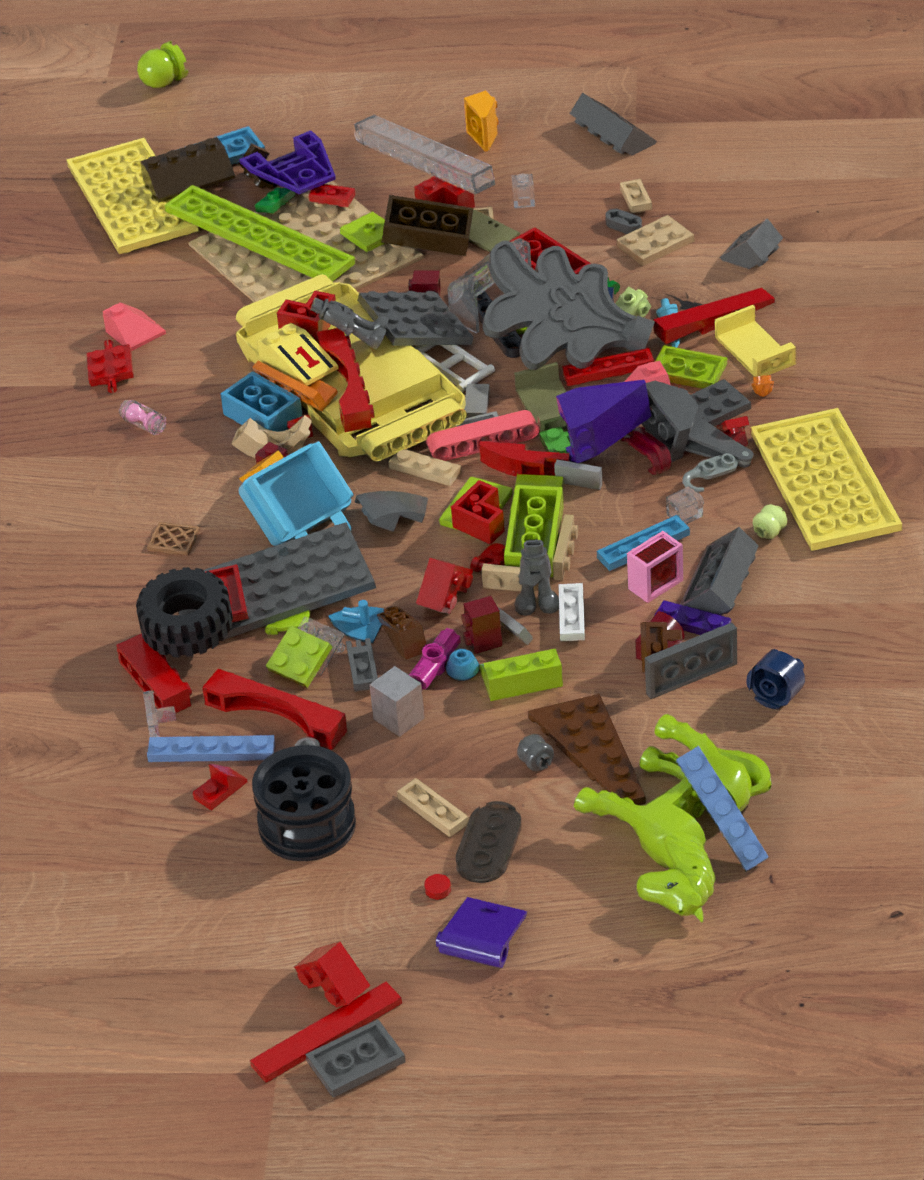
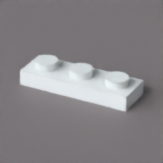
M583 583L559 584L560 641L585 640Z

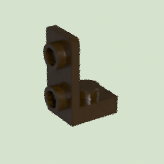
M251 143L243 157L258 152L267 159L270 153ZM239 162V165L244 169L243 173L254 179L253 183L262 189L265 187L274 188L271 182L249 172Z

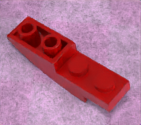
M480 441L479 443L480 461L497 471L517 477V474L555 476V463L557 460L570 462V453L526 450L525 444L488 441Z

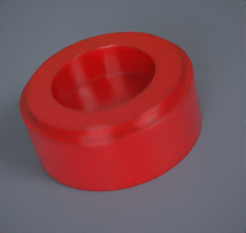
M433 874L424 882L425 893L431 899H443L451 892L450 879L443 874Z

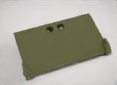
M473 210L469 242L491 253L496 244L501 241H511L520 235L518 231L477 210Z

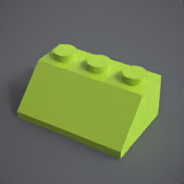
M556 648L479 664L490 701L563 686L562 664Z

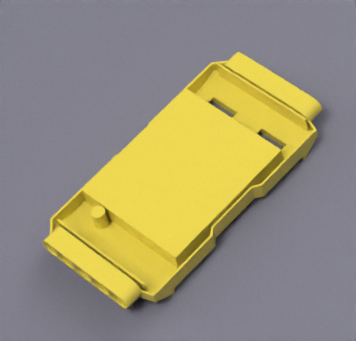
M322 274L241 308L236 314V320L242 328L236 332V338L248 362L252 361L255 364L259 361L258 340L269 333L279 330L277 311L285 299L307 303L315 290L335 294L337 302L348 306L361 318L374 321L357 301L359 293L350 284L334 283L326 275ZM331 325V326L329 327V329H334V328H336V327L333 326V325ZM352 333L349 335L351 341L350 349H354L356 362L359 363L360 376L364 378V390H368L369 404H372L375 417L371 418V424L377 423L379 426L357 435L356 440L351 434L360 430L344 432L340 419L339 399L344 394L348 384L337 371L319 379L338 391V394L322 412L301 401V405L308 411L309 417L312 420L311 423L338 449L339 456L353 457L367 454L373 461H381L401 450L419 444L434 432L457 427L465 421L467 415L464 410L466 406L465 395L413 346H393L385 335L377 350L368 346ZM430 399L433 401L409 413L405 412V410Z

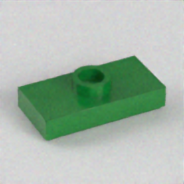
M275 188L255 204V210L258 213H274L295 196V192L286 188Z

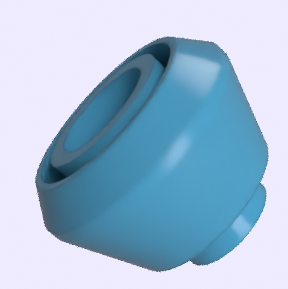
M466 649L454 651L446 664L447 674L459 681L469 680L479 671V662L473 653Z

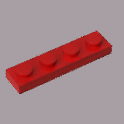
M645 348L595 359L589 367L584 369L577 368L572 364L562 366V371L567 386L579 385L585 382L633 373L638 366L654 362L650 349Z

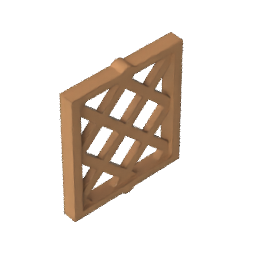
M159 521L147 549L188 556L193 544H195L200 528L198 526ZM161 528L165 530V532L158 534ZM179 530L181 534L176 536L172 534V532ZM194 532L191 538L187 536L188 534ZM167 534L171 537L166 540H163L161 538ZM184 536L186 540L179 543L177 539ZM155 539H158L160 541L159 543L153 545ZM171 541H174L175 545H172L170 547L166 544ZM189 543L186 549L182 547V545Z

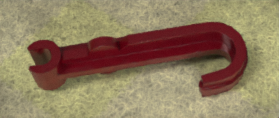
M636 427L620 439L622 442H628L631 447L650 460L652 467L648 468V472L652 475L662 474L670 469L671 455L668 448L651 434L645 432L644 427Z

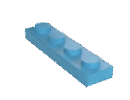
M675 515L597 550V559L611 571L627 564V553L658 533L664 531L678 541L690 535V528Z

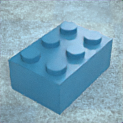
M253 371L220 393L223 414L241 425L251 418L265 429L281 432L288 430L287 421L302 417L301 401L298 396Z

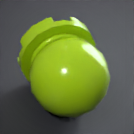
M168 41L162 44L160 49L156 48L144 53L138 61L137 72L139 79L146 86L156 89L167 86L173 79L179 81L187 77L188 70H185L183 64L187 61L182 50L177 44L173 46L172 41Z

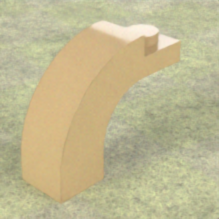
M304 415L290 429L276 432L265 429L249 418L237 429L232 445L243 453L255 458L257 451L268 442L286 448L288 455L303 447L305 440L310 434L308 429L312 420Z

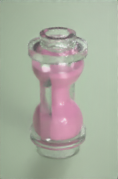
M125 400L120 406L119 414L123 420L153 435H158L164 431L166 427L165 415L135 400Z

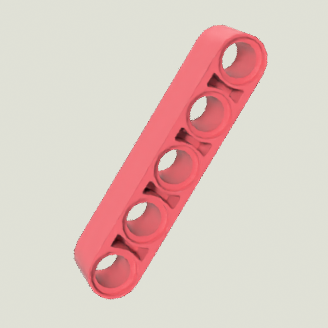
M522 410L434 432L428 436L426 444L433 458L448 461L480 453V441L520 443L534 439L539 434L540 429L532 413L528 410Z

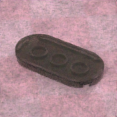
M492 801L486 803V806L482 808L479 806L472 812L455 857L457 871L464 879L475 883H486L498 879L505 873L522 828L521 815L514 806L506 802Z

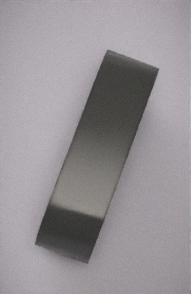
M611 209L605 213L606 225L611 229L629 234L642 228V219L639 216L620 209Z

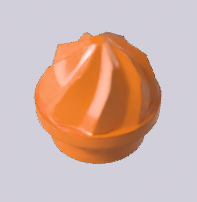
M771 375L753 377L751 386L756 394L765 397L772 392L774 381H771Z

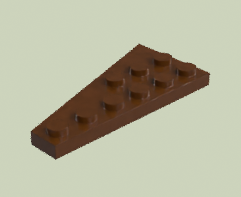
M600 694L528 711V718L533 723L536 722L541 727V731L546 736L549 735L556 742V746L579 768L582 767L587 772V776L592 781H596L603 790L614 792L620 798L628 797L635 805L646 804L644 791Z

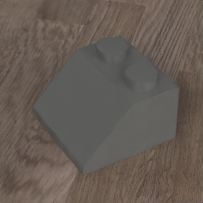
M767 218L740 234L720 258L722 261L747 269L755 265L760 267L769 260L768 255L773 254L779 249L778 244L783 237Z

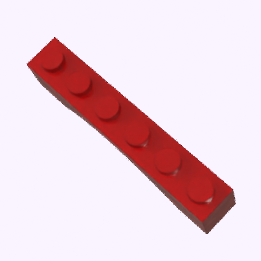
M338 328L317 331V343L338 365L336 371L342 375L348 384L344 394L339 399L340 419L344 432L372 428L371 418L375 417L372 404H369L368 390H364V378L360 376L359 363L356 362L354 349H350L351 341L349 335L345 336V333Z
M218 668L202 687L205 705L224 712L258 710L278 714L291 720L303 730L307 737L315 738L321 747L333 750L347 732L345 713L235 675L232 672Z

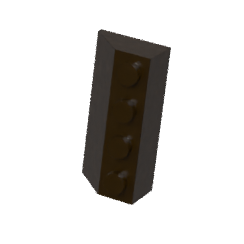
M218 137L208 138L205 141L189 144L186 147L140 161L143 182L158 203L175 198L192 185L203 189L235 178L226 149Z

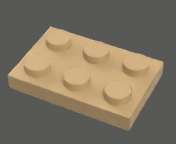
M667 215L617 239V247L640 265L645 266L694 242V234Z

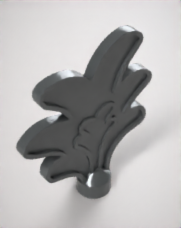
M501 241L491 250L488 263L489 271L495 284L504 294L494 299L488 306L483 320V331L490 338H501L516 329L528 327L522 337L519 348L521 360L527 368L536 370L542 367L557 352L566 349L565 355L567 360L573 366L584 369L589 367L596 357L608 348L625 347L630 351L646 348L655 321L639 315H631L614 303L607 287L608 270L603 265L587 264L582 267L579 274H575L570 266L565 250L558 246H552L540 254L534 270L510 241Z

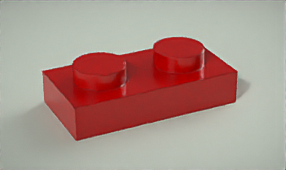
M323 184L311 189L308 194L309 201L337 205L339 207H349L356 195L355 188Z

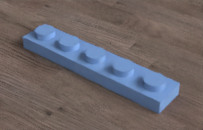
M274 735L150 737L147 758L148 762L265 760L274 753L275 737Z
M698 746L676 759L679 767L744 870L747 872L767 860L769 856L700 747Z

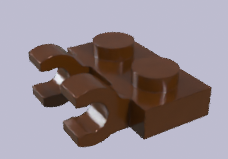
M667 622L640 623L642 672H645V657L667 649V641L682 640V630H667Z

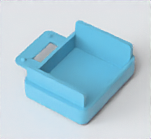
M319 441L302 447L248 477L239 487V495L273 546L306 536L308 531L329 519L332 520L334 525L347 522L351 531V525L342 512L351 504L353 492Z

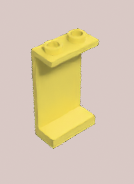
M751 305L715 319V338L754 377L771 375L796 365V347L791 342L780 346L755 321V306Z

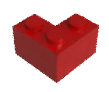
M447 169L414 186L415 199L470 208L475 207L474 187Z
M315 290L307 303L285 299L277 311L278 329L292 323L306 330L317 342L316 332L328 330L331 324L321 320L318 317V313L310 310L315 297L322 301L328 299L329 303L330 301H336L335 294Z
M478 480L451 506L453 528L490 545L505 532L503 510L499 506L497 487Z
M429 558L416 604L451 614L457 603V591L467 593V589L470 588L473 582V569Z
M340 941L316 948L294 966L301 983L309 989L321 986L325 991V997L328 1002L336 1008L348 1005L371 986Z

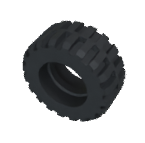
M183 567L182 570L172 569L169 570V573L157 575L155 580L151 579L146 584V588L143 587L136 601V611L144 641L153 650L159 651V653L166 656L171 654L172 657L180 658V656L184 655L186 657H194L193 654H204L207 652V649L217 647L219 641H223L232 627L233 615L227 587L216 575L209 571L205 573L200 568L191 570L189 567ZM182 610H196L186 615H173Z

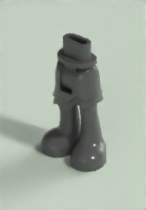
M315 297L310 310L318 313V317L321 320L335 326L346 335L352 333L368 346L376 350L378 349L386 333L385 328L389 317L380 315L374 322L368 321L358 316L351 308L337 301H330L328 303V299L322 301Z
M542 540L525 541L524 548L521 550L522 557L518 575L522 590L516 597L515 611L524 616L535 612L536 598L534 586L538 583V605L540 610L547 614L555 613L559 610V597L550 586L551 565L547 549L543 547Z

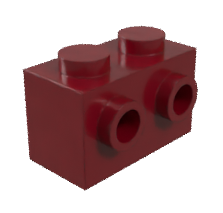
M492 596L463 603L464 614H461V619L466 628V632H463L466 646H470L474 654L502 647L500 610Z

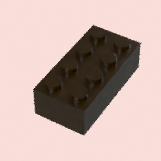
M389 195L382 243L466 256L474 208Z

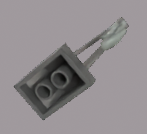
M659 381L646 383L651 417L641 425L649 434L668 448L671 455V463L683 458L685 451L709 457V459L701 461L694 469L684 474L682 481L686 489L696 493L703 492V487L693 486L690 480L695 478L712 479L735 471L737 466L745 468L751 465L753 452L696 415L698 404L687 390Z

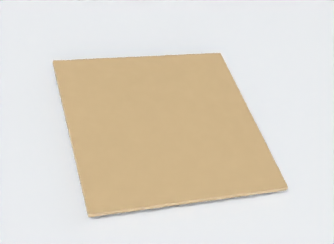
M334 181L326 183L338 186ZM309 190L302 194L295 193L292 199L274 213L254 212L355 257V265L333 281L334 283L350 284L355 290L424 259V255L416 248L392 244H383L369 252H365L340 234V227L371 213L356 199L352 200L349 207L320 204L309 201L308 194L311 191ZM212 232L189 242L191 248L253 302L311 279V277Z

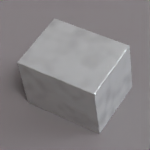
M396 666L370 684L373 719L399 737L424 719L421 683Z

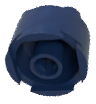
M771 649L748 672L746 678L749 691L753 690L756 695L754 698L758 703L770 709H779L781 706H786L803 688L805 684L804 664L800 659L794 658L785 652Z

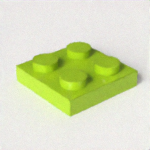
M290 626L266 664V668L273 673L308 688L333 647L322 639Z

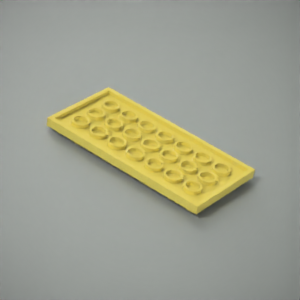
M145 138L67 159L68 168L119 254L128 253L142 247H149L159 242L169 241L173 238L199 231L198 226L165 212V204L172 199L158 203L143 182L140 161L155 156Z
M838 408L751 427V436L811 551L902 531L901 520Z

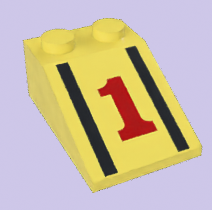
M292 323L284 325L281 329L269 333L258 340L260 362L307 386L338 369L336 362L306 330Z

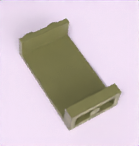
M558 363L543 365L536 370L527 369L515 372V390L525 409L532 413L539 426V432L561 427L564 432L568 431L567 424L559 414L556 399L557 395L566 392L559 379Z

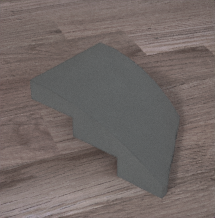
M397 491L368 492L359 494L355 498V503L363 506L362 512L368 517L372 525L393 532L399 516L422 523L428 502L426 497Z

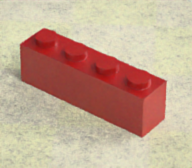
M142 633L116 645L119 663L165 718L191 707L190 695H192V690L186 681L183 682L178 671L169 666L165 655L159 654L158 651L149 647V644L144 641Z

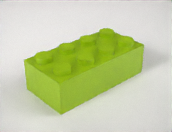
M515 485L504 553L505 566L520 567L521 550L524 548V542L542 540L543 547L547 549V555L550 560V577H553V559L560 535L564 508L563 487Z

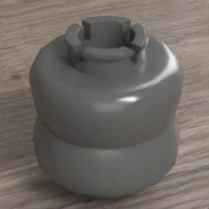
M532 734L520 741L517 755L521 761L526 763L530 770L541 771L548 768V765H551L554 750L552 746L545 742L543 737L538 734Z

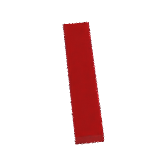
M386 981L354 999L348 1005L342 1006L250 1060L251 1067L267 1083L305 1061L307 1053L367 1025L401 1005L402 997Z

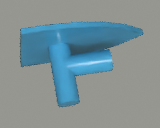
M360 600L358 607H344L343 610L329 615V619L333 626L342 634L352 639H360L365 642L366 638H370L371 643H374L382 627L377 614L384 612V608L368 607L366 600Z

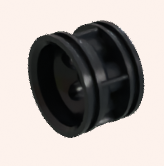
M293 746L273 753L258 766L253 775L252 790L254 802L258 809L257 824L259 835L268 850L288 860L313 861L336 853L350 841L356 828L355 808L351 798V775L348 765L338 754L319 746ZM316 803H319V804L324 805L323 807H321V808H319V809H316V810H313V809H312V808H314V806L316 805ZM290 806H293L296 809V811L288 812L285 811V809H287Z

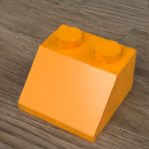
M485 90L465 97L464 107L466 132L486 152L489 151L497 136V125L499 122L496 116L497 101Z

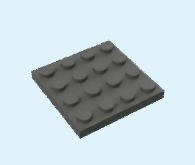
M370 291L368 293H359L357 301L373 321L380 315L389 317L385 328V336L393 346L472 345L474 338L441 299L438 293L434 291L420 293L408 291L407 293H397L394 291L378 293Z

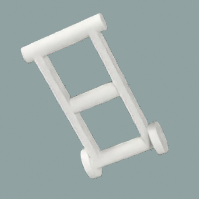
M418 345L414 347L449 381L457 385L461 392L466 390L467 384H476L495 372V367L492 364L487 366L457 345H441L454 354L442 363L437 362L424 353L435 345ZM463 360L477 369L478 372L464 380L449 370V368Z

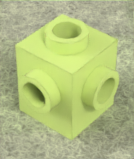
M629 286L615 303L623 311L645 317L652 307L647 300L648 296L640 289L634 290Z

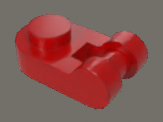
M500 543L488 546L478 557L472 559L470 569H473L475 572L482 571L483 564L504 566L506 546Z

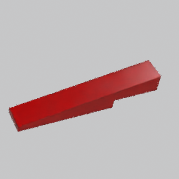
M763 288L744 292L653 319L655 321L653 333L665 344L697 330L704 335L715 330V319L751 305L755 306V311L775 303V298Z

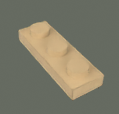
M401 450L389 460V469L451 486L461 473V465L409 450Z
M564 515L553 559L554 580H563L565 571L570 570L571 559L569 555L574 553L573 539H577L578 525H574V515Z
M417 778L397 791L399 800L449 837L469 824L467 815Z

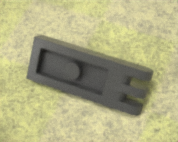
M366 638L365 646H361L360 639L355 640L356 647H352L351 641H346L354 691L370 690V684L378 679L371 640Z

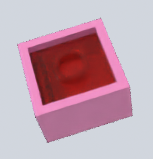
M662 531L638 547L633 548L627 553L628 589L649 603L682 582L683 545Z

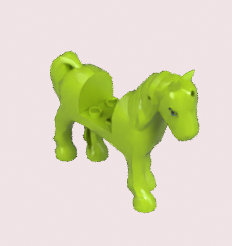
M664 714L658 720L654 731L657 737L663 740H676L690 750L698 746L700 747L740 812L749 804L751 797L764 794L771 789L772 782L769 768L756 755L738 750L720 749L716 747L705 733H698L688 723L678 722L669 714ZM649 746L640 758V768L648 773L660 771L673 775L681 780L677 785L646 805H635L628 797L620 798L614 792L602 790L597 793L593 789L586 787L578 793L574 802V808L581 813L592 812L599 816L613 815L629 823L635 830L641 847L658 865L669 869L641 875L637 880L638 895L643 900L664 906L680 916L695 915L700 922H703L702 906L706 903L708 897L713 894L715 874L708 854L704 849L706 842L705 834L700 824L695 820L696 817H700L706 808L676 762L679 756L673 752L664 753L654 746Z

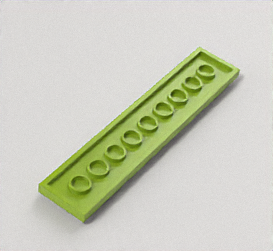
M194 185L165 204V212L311 278L323 274L333 282L355 265V257Z

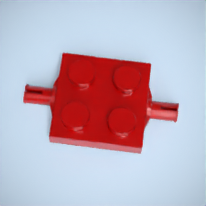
M105 340L103 350L86 353L90 387L108 385V392L113 393V388L115 393L117 391L116 383L134 378L130 344L113 347L111 340H108V343Z

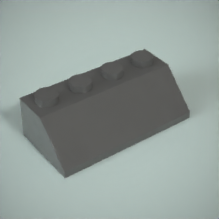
M584 93L580 95L569 113L576 118L575 123L583 128L588 126V132L596 137L601 135L600 140L609 146L612 143L614 145L613 149L622 155L626 152L633 156L655 145L657 140L615 111Z
M740 527L707 545L680 605L717 615L729 613L735 606L734 601L742 590L741 585L749 574L748 569L756 558L755 553L759 545Z

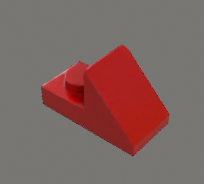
M747 416L726 420L715 426L743 446L748 445L745 427L749 425Z
M209 764L211 778L193 791V798L212 811L248 782L247 778L230 767Z

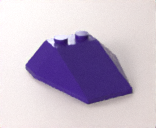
M311 130L293 137L295 151L268 162L256 152L240 159V163L249 172L298 194L336 180L322 140Z
M645 380L578 387L556 396L559 414L567 424L571 445L566 447V453H570V462L582 463L598 456L651 417Z

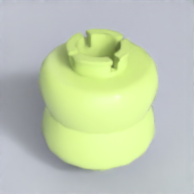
M772 504L764 506L760 513L753 518L752 524L755 533L757 532V535L761 538L774 539L779 531L787 525L785 511H782L783 509L780 506Z

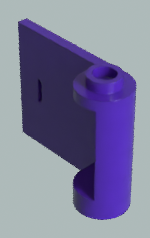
M467 897L443 932L439 931L436 938V947H439V953L503 968L508 956L509 941L526 918L527 911Z

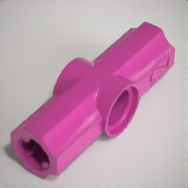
M446 628L439 633L433 643L423 648L422 658L409 674V676L421 683L422 690L427 689L436 676L445 672V663L460 644V636L453 629Z

